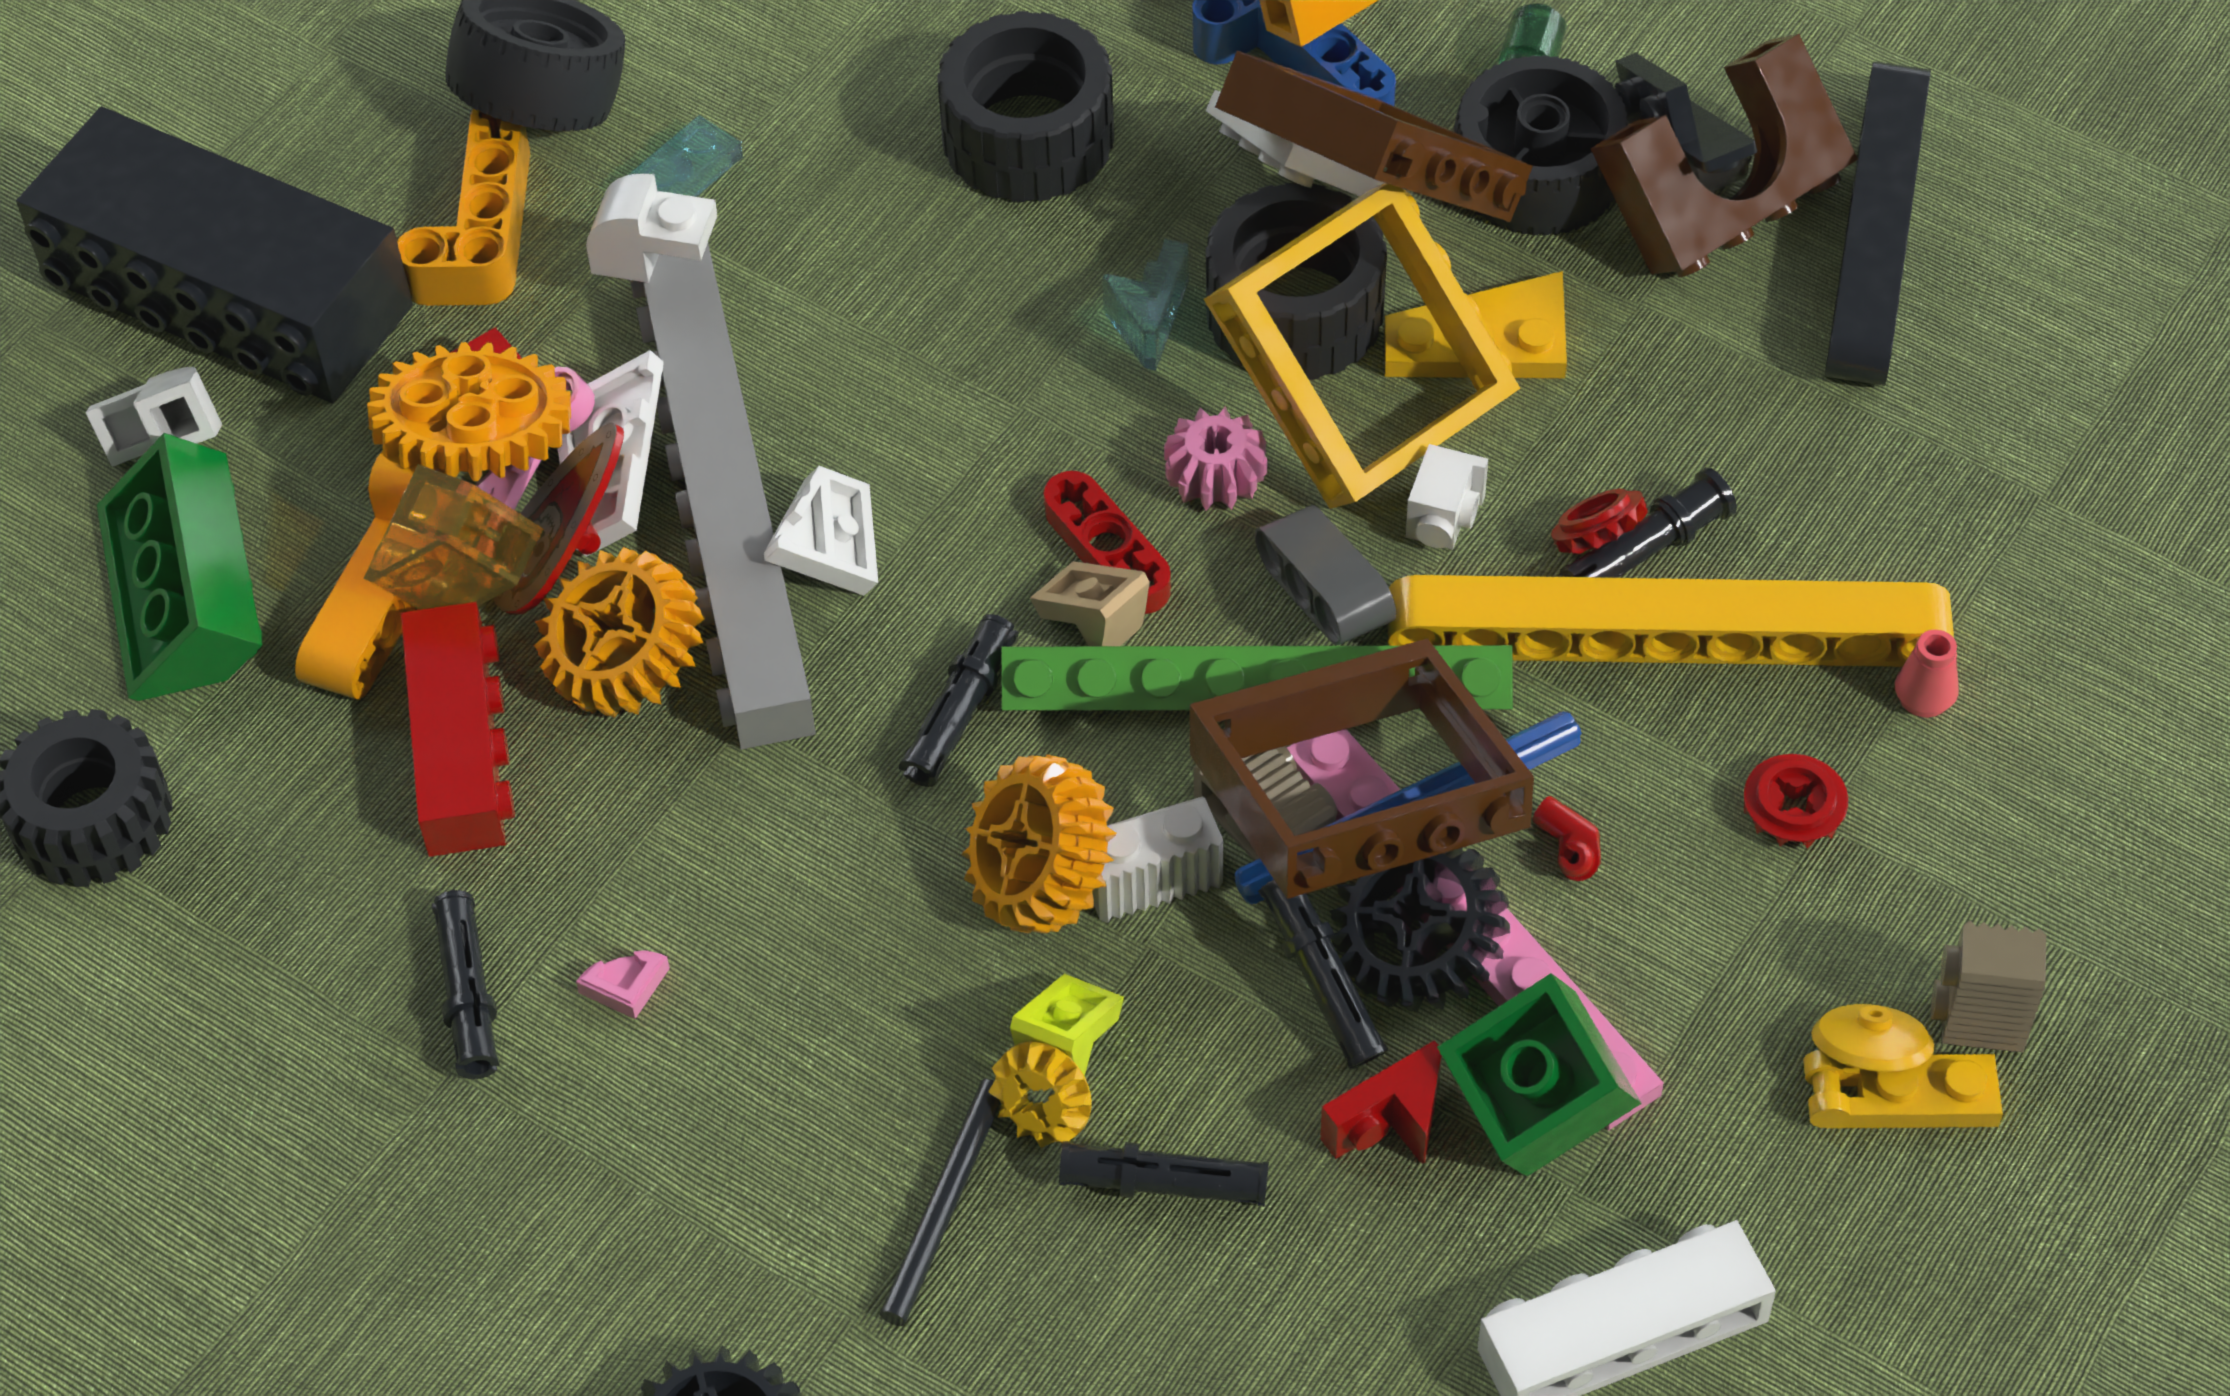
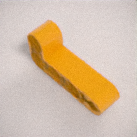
M474 108L472 109L456 226L413 228L405 232L397 240L413 302L427 306L490 305L505 300L513 292L516 283L530 161V147L526 127L505 122Z
M383 451L377 457L369 477V497L375 518L304 637L295 665L296 678L299 682L354 699L363 698L372 687L402 634L401 612L415 611L456 538L460 521V508L453 481H447L445 470L437 469L434 473L425 477L422 476L421 463L403 469L400 467L399 455L386 458L383 455Z

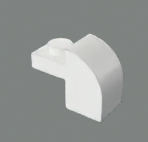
M632 174L615 180L605 191L587 238L586 247L591 274L649 283L659 254L701 261L717 219L715 200L657 191L655 175Z
M183 367L153 376L148 379L145 385L91 405L85 412L112 467L143 455L163 433L198 444L217 436L222 427V422L195 367Z

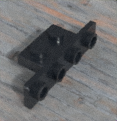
M1637 53L1615 61L1620 82L1615 84V88L1618 90L1619 96L1622 97L1623 103L1626 106L1628 123L1631 124L1635 121L1666 115L1688 162L1704 173H1722L1735 168L1739 164V160L1757 152L1754 139L1691 101L1687 84Z

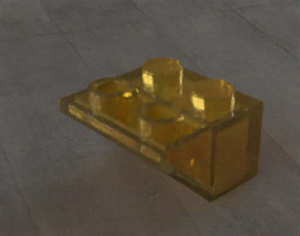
M418 464L363 579L417 610L476 601L477 605L480 606L518 585L544 529L474 484Z

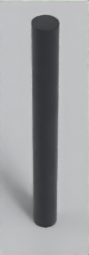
M983 1079L979 1084L881 1309V1318L896 1326H904L999 1109L1000 1099L988 1092L994 1080Z

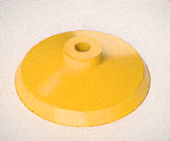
M1853 1004L1835 1008L1822 1016L1814 1024L1811 1031L1814 1044L1825 1055L1842 1064L1864 1070L1882 1072L1907 1070L1925 1063L1934 1053V1042L1921 1022L1902 1011L1880 1005Z

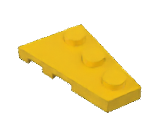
M1563 271L1469 294L1481 311V322L1493 343L1508 356L1512 364V375L1514 378L1565 379L1567 355ZM1426 305L1385 315V377L1469 378Z

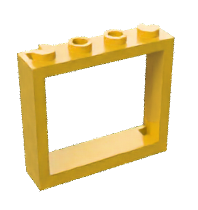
M1388 183L1367 191L1204 298L1205 303L1329 509L1357 502L1425 455L1429 444L1438 446L1521 389L1512 375V364L1508 356L1502 349L1495 346L1481 322L1482 315L1478 305L1469 295L1463 292L1451 272V262L1446 251L1437 242L1433 241L1422 223L1417 202L1408 191ZM1373 216L1477 392L1362 469L1256 292Z

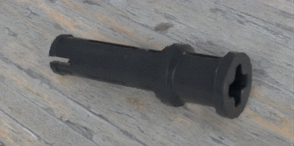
M1705 467L1695 474L1694 482L1673 496L1663 494L1655 499L1650 508V514L1638 522L1634 530L1620 535L1618 540L1607 542L1599 549L1595 548L1572 564L1562 567L1560 569V577L1618 578L1670 544L1676 547L1687 545L1695 540V532L1716 518L1726 520L1736 513L1737 504L1731 488L1718 472L1712 468Z

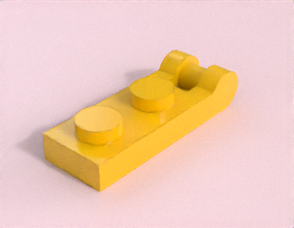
M1820 1050L1808 1053L1803 1059L1805 1079L1809 1084L1813 1085L1814 1095L1808 1100L1810 1123L1816 1127L1827 1129L1999 1127L2003 1111L1995 1054L1932 1055L1929 1060L1917 1067L1891 1072L1870 1071L1851 1067L1831 1059ZM1857 1086L1858 1097H1848L1845 1093L1841 1092L1840 1087Z

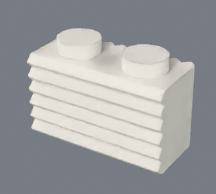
M1198 797L1107 825L1108 828L1117 833L1108 842L1107 854L1115 861L1105 863L1102 876L1106 886L1093 889L1092 894L1094 907L1099 919L1108 923L1112 916L1121 919L1124 912L1133 915L1137 908L1146 911L1149 905L1158 908L1161 901L1170 904L1173 897L1183 900L1186 893L1195 896L1198 889L1207 892L1210 886L1220 888L1223 883V838L1205 797Z

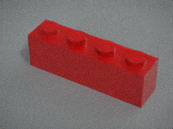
M477 601L401 612L418 823L428 856L432 857L505 846L504 820L514 819L515 809L510 781H500L499 767L510 765L505 729L504 727L495 728L494 715L505 712L499 675L490 677L488 663L499 662L494 625L483 626Z

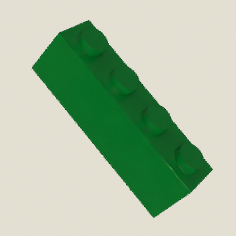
M163 433L96 505L128 698L137 701L228 681L263 645L262 631L257 618L252 591L253 584L249 575L243 544V532L240 528L234 496L235 489L231 480L227 454Z

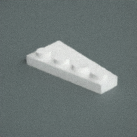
M1214 90L1206 112L1222 122L1219 132L1239 141L1238 145L1259 155L1258 159L1279 169L1278 174L1309 188L1312 187L1314 180L1317 179L1358 196L1385 183L1215 108L1220 91Z

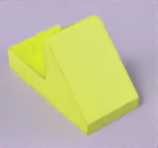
M1064 973L1013 1015L1010 1031L1014 1045L1034 1041L1056 1047L1075 1062L1085 1077L1093 1043L1119 1020L1124 997Z

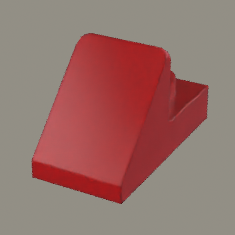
M1435 1040L1322 1106L1320 1139L1335 1159L1354 1148L1361 1151L1372 1147L1386 1135L1392 1126L1421 1164L1425 1163L1439 1089L1442 1055L1437 1048L1439 1045Z

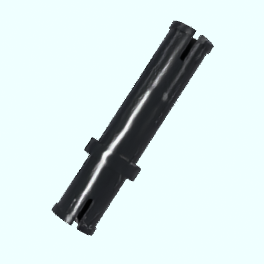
M995 614L984 615L963 654L953 658L948 667L949 678L943 691L936 699L911 747H909L904 758L899 763V769L904 771L903 775L913 783L924 787H932L937 783L946 761L954 751L972 719L978 704L984 696H988L994 691L998 683L997 672L1002 663V647H1012L1019 634L1017 630H1013L1015 626L1007 619Z
M1275 880L1262 886V889H1259L1258 892L1264 898L1286 941L1282 944L1281 948L1288 959H1295L1320 1011L1324 1015L1348 1062L1349 1069H1356L1385 1054L1389 1049L1383 1043L1356 987L1352 983L1330 940L1335 934L1329 922H1321L1307 894L1287 899Z
M450 890L436 896L434 903H432L447 1000L442 1006V1015L445 1025L452 1029L457 1074L466 1079H481L494 1074L497 1071V1066L500 1065L499 1057L496 1054L492 1022L496 1019L497 1009L494 998L487 994L482 951L474 911V897L467 891Z
M1063 1141L1059 1185L1066 1186L1067 1184L1120 1190V1197L1134 1198L1135 1192L1194 1199L1250 1203L1265 1207L1269 1162L1262 1161V1163L1197 1155L1190 1156L1139 1150V1143L1125 1142V1147L1122 1149Z

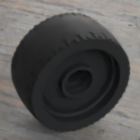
M462 0L453 23L448 45L446 83L450 87V91L459 97L461 101H464L465 104L505 122L548 131L591 129L606 121L616 98L624 63L625 34H623V30L611 18L576 0Z
M1548 55L1513 58L1510 61H1503L1499 65H1494L1491 69L1485 70L1482 75L1477 76L1476 80L1471 82L1469 88L1466 89L1465 94L1462 96L1456 115L1454 132L1533 166L1526 182L1525 195H1521L1510 222L1477 211L1475 213L1481 215L1484 220L1490 221L1491 224L1500 226L1502 229H1508L1515 233L1520 232L1525 235L1533 234L1534 236L1557 235L1562 232H1570L1573 229L1577 230L1581 226H1586L1589 222L1595 221L1599 215H1602L1615 199L1590 148L1628 126L1626 106L1623 103L1622 97L1619 96L1618 90L1614 89L1613 84L1610 81L1608 82L1606 77L1598 74L1596 70L1590 69L1589 66L1582 65L1577 61H1570L1567 58L1548 57Z

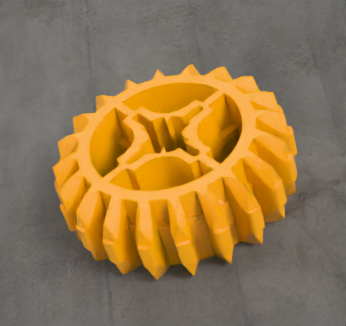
M623 547L617 557H615L611 553L600 550L596 566L592 567L589 563L578 561L579 575L572 581L566 578H558L563 590L558 598H543L551 614L548 617L535 621L539 632L545 637L534 646L538 651V655L544 659L540 668L543 670L545 677L556 687V692L567 701L572 700L583 711L591 712L592 714L599 710L602 714L615 718L621 708H623L628 713L632 712L639 715L644 698L651 703L661 704L660 689L666 684L681 688L678 676L676 675L680 667H696L693 657L687 651L689 648L704 643L700 632L694 628L704 620V617L701 614V609L694 604L698 599L694 588L682 578L683 574L672 564H666L657 555L647 551L639 555L636 551Z
M1034 755L1028 757L1018 756L1014 764L1000 765L997 780L984 781V800L972 803L976 816L973 825L964 828L971 834L970 845L961 854L969 859L971 864L964 880L975 886L972 893V901L984 907L985 917L994 919L995 922L1003 926L1010 927L1012 931L1029 934L1031 932L1044 934L1059 932L1061 926L1077 924L1079 913L1082 909L1094 907L1093 889L1106 886L1102 876L1105 863L1115 861L1107 854L1108 842L1117 834L1107 827V821L1112 815L1114 808L1103 801L1105 786L1096 783L1092 779V771L1083 769L1081 765L1069 763L1066 758L1046 755L1045 757Z

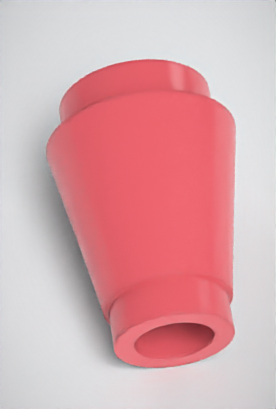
M1935 629L1924 632L1919 637L1917 644L1896 676V694L1902 706L1913 715L1925 718L1938 716L1949 709L1958 698L1957 644L1955 639L1945 631Z

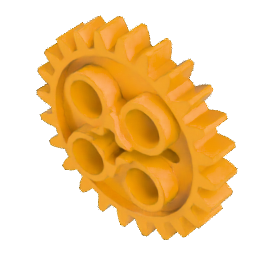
M461 342L458 352L449 353L441 345L436 346L435 356L430 358L422 353L414 352L412 353L413 365L395 361L392 363L393 374H379V387H371L369 390L370 402L367 403L369 430H372L374 445H383V455L386 458L399 455L400 467L403 469L421 463L422 476L425 477L431 475L437 469L445 470L447 481L454 480L460 471L469 472L473 481H479L484 470H491L496 476L503 478L505 477V466L513 465L518 469L526 471L529 470L528 457L547 460L548 447L561 448L562 434H569L571 395L570 391H566V379L564 377H555V366L552 364L538 367V355L532 354L520 360L517 359L516 347H510L501 354L493 352L492 343H486L480 351H471L470 346L466 342Z

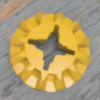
M1023 1042L1007 1050L992 1067L996 1077L988 1092L1000 1099L1001 1108L998 1117H1010L1017 1125V1138L1031 1135L1035 1137L1037 1143L1042 1148L1054 1142H1061L1063 1144V1141H1070L1086 1126L1092 1106L1090 1089L1082 1071L1061 1050L1042 1042ZM1052 1088L1054 1091L1045 1103L1037 1102L1034 1104L1027 1098V1093L1031 1089L1033 1091L1041 1089L1046 1091Z

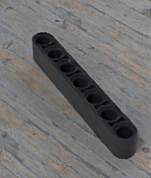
M1875 61L1872 63L1824 377L1880 386L1886 385L1894 341L1931 69Z

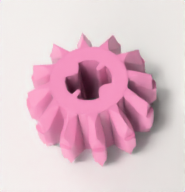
M1224 406L1218 416H1209L1202 408H1199L1195 421L1179 418L1177 426L1174 428V434L1167 436V442L1164 445V459L1167 461L1165 463V475L1169 481V486L1179 488V494L1182 497L1183 503L1201 498V504L1205 511H1207L1213 502L1222 501L1232 511L1237 501V496L1253 499L1254 492L1257 490V483L1264 481V476L1267 474L1265 438L1262 431L1253 429L1248 414L1230 419L1226 406Z

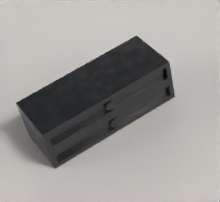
M102 106L98 108L16 200L25 225V234L31 242L39 264V272L54 288L62 291L68 289L92 299L94 303L107 311L118 310L140 320L153 331L171 333L187 340L201 352H215L237 362L243 369L252 374L258 375L263 373L286 383L288 387L298 394L304 396L314 395L332 404L336 402L413 307L394 228Z

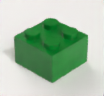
M1552 973L1437 1046L1501 1161L1527 1177L1642 1104L1576 991Z

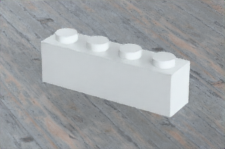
M1737 1220L1717 1228L1709 1224L1702 1225L1684 1234L1676 1244L1653 1253L1649 1249L1634 1251L1620 1259L1614 1268L1591 1277L1583 1273L1575 1274L1563 1279L1552 1288L1551 1292L1526 1302L1521 1298H1515L1497 1305L1485 1318L1481 1319L1478 1352L1500 1396H1581L1767 1323L1776 1290Z

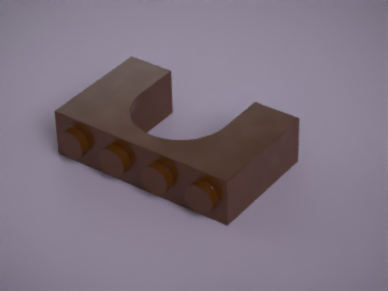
M1800 34L1767 40L1724 67L1750 122L1757 149L1748 179L1742 188L1730 199L1715 195L1698 180L1666 115L1635 121L1590 148L1651 275L1676 272L1677 276L1681 278L1701 270L1710 263L1707 256L1709 253L1720 246L1722 250L1747 241L1754 235L1752 226L1763 219L1766 222H1771L1793 212L1798 207L1795 199L1806 192L1812 195L1834 186L1841 181L1839 171L1858 160Z

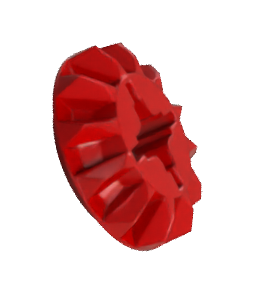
M1612 489L1589 497L1567 510L1560 517L1559 524L1551 532V537L1559 552L1581 554L1590 548L1599 549L1603 544L1616 541L1620 535L1634 530L1638 522L1642 521L1648 513L1643 495L1640 491Z
M1801 754L1774 756L1756 766L1746 780L1744 787V814L1750 815L1754 821L1757 834L1767 832L1775 836L1780 847L1788 841L1802 842L1808 849L1817 839L1823 837L1832 839L1836 829L1846 818L1849 802L1846 786L1834 769L1816 758ZM1786 794L1789 798L1795 800L1810 794L1806 803V812H1803L1798 807L1791 808L1788 811H1781L1784 795Z

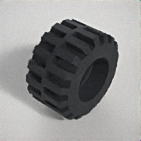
M91 709L88 716H80L78 710L63 712V719L52 722L49 716L36 722L39 729L31 734L24 730L14 739L17 748L15 750H5L0 758V765L2 767V771H0V817L20 860H25L29 870L37 876L45 872L49 882L62 885L68 878H72L75 887H89L91 879L101 877L103 884L117 880L115 873L126 868L132 873L142 866L140 857L144 853L151 856L155 854L161 846L157 835L168 834L171 825L168 812L173 811L172 798L154 749L150 746L147 736L139 727L132 729L130 721L118 714L109 720L106 712L103 710ZM97 787L108 788L99 798L86 805L76 808H59L69 797L82 790Z

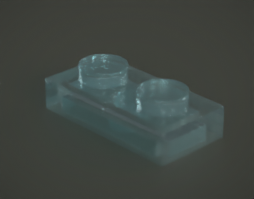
M698 115L628 175L653 174L655 175L657 191L697 197L743 158L741 141Z

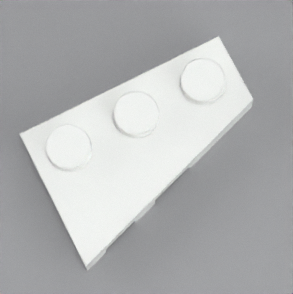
M651 350L588 383L595 398L591 415L574 431L569 432V434H562V446L558 448L561 464L582 441L604 425L613 422L624 430V440L618 461L607 489L591 519V523L601 539V545L598 550L637 531L664 361Z

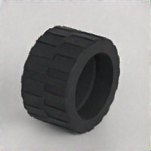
M1018 11L1007 15L999 14L989 17V20L984 22H978L967 28L965 33L957 36L950 43L949 50L941 58L939 63L940 72L937 74L942 142L945 156L949 158L950 167L956 175H960L967 185L997 199H1011L1014 202H1025L1026 200L1044 201L1058 195H1066L1076 191L1077 187L1087 184L1096 176V172L1105 166L1109 159V151L1113 148L1112 65L1109 64V55L1105 47L1099 44L1097 37L1092 32L1083 29L1075 21L1057 17L1055 14ZM1024 95L1045 96L1067 104L1052 113L1031 118L1007 117L987 109L999 101Z
M1296 182L1278 186H1265L1258 188L1256 192L1245 194L1236 199L1232 206L1225 208L1217 217V223L1211 227L1208 235V247H1206V297L1354 200L1351 199V196L1341 191L1336 192L1327 189V186L1312 184V187L1309 188ZM1372 217L1296 266L1322 271L1340 281L1341 284L1326 292L1304 297L1277 295L1263 289L1256 292L1309 380L1320 379L1321 376L1334 375L1345 370L1346 366L1356 363L1364 357L1366 350L1373 346L1379 337V327L1383 325L1387 246L1386 242L1383 241L1382 230ZM1206 304L1207 324L1209 331L1213 332L1215 343L1220 350L1225 351L1229 355V359L1239 366H1243Z

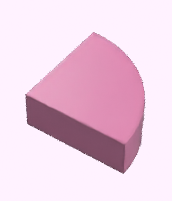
M634 951V956L617 958L605 964L601 960L590 966L577 979L578 992L583 996L636 1019L670 969L668 958L665 955L651 951Z

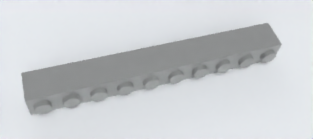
M707 243L701 261L659 254L649 283L630 280L633 298L645 297L647 306L636 308L643 343L655 341L656 351H653V353L664 361L660 387L664 386L666 397L658 398L657 412L662 434L674 432L676 440L674 444L665 445L672 481L684 479L685 491L675 492L682 529L694 527L696 538L685 540L692 577L704 575L706 582L705 588L695 589L696 596L698 597V608L701 609V614L704 617L701 623L702 626L714 624L717 637L705 639L712 675L725 674L728 688L716 690L723 727L736 725L741 750L816 735L810 693L781 566L764 560V552L774 534L709 245Z

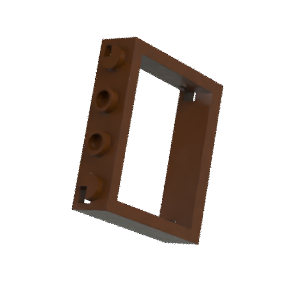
M1237 51L1215 108L1375 180L1508 222L1513 217L1521 195H1525L1526 182L1533 166L1372 96Z
M1428 638L1190 704V755L1287 899L1531 828L1533 774ZM1415 667V676L1409 677V669ZM1420 709L1476 784L1294 836L1242 758ZM1225 720V729L1222 730L1217 722ZM1313 848L1312 852L1297 855L1298 852H1302Z

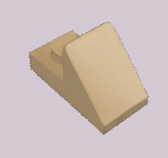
M1073 561L1031 596L1030 600L1041 618L1076 624L1088 646H1121L1143 625L1150 581L1143 571Z

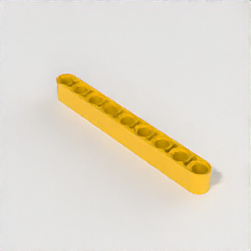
M1411 575L1397 579L1389 587L1396 607V618L1393 622L1388 623L1389 646H1402L1427 638L1433 646L1512 645L1513 661L1902 667L1917 644L1919 637L1924 632L1935 629L1942 630L1954 638L1950 593L1945 587L1927 582Z

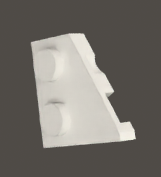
M818 466L804 479L764 552V560L863 596L866 595L878 584L870 485Z

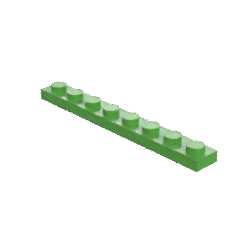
M1512 645L1434 646L1482 710L1513 709ZM1398 646L1002 647V711L1190 710V704ZM1415 667L1409 669V677L1415 676Z

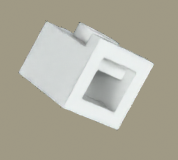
M1429 444L1408 498L1405 538L1421 541L1423 544L1433 548L1453 550L1461 526L1471 529L1478 506L1483 504L1486 492L1488 459Z

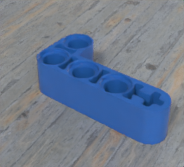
M1259 0L1193 1V51L1202 61L1210 64H1226L1233 61L1237 51L1247 53L1259 47L1278 65L1372 96L1395 106L1396 79L1394 72L1342 23L1300 47L1266 30Z

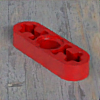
M1065 471L1053 476L1044 488L1045 517L1048 523L1083 563L1130 569L1128 565L1132 562L1133 570L1143 571L1149 581L1154 579V585L1149 587L1145 614L1154 613L1163 608L1171 595V571L1167 561L1091 476L1080 471ZM1068 497L1074 503L1082 500L1085 520L1082 522V514L1072 502L1068 501L1061 504L1062 499ZM1114 533L1120 536L1124 543L1115 550L1101 551L1094 548L1090 541L1098 534Z

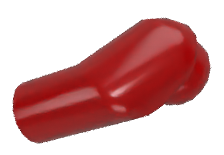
M1553 796L1546 797L1537 807L1533 815V823L1558 839V865L1567 878L1573 881H1584L1591 878L1598 871L1601 864L1598 828Z

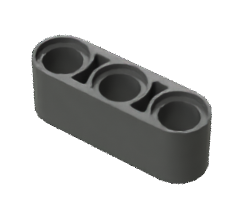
M1315 505L1307 506L1256 528L1255 542L1266 569L1334 645L1343 644L1395 620L1396 607L1394 599L1383 577Z

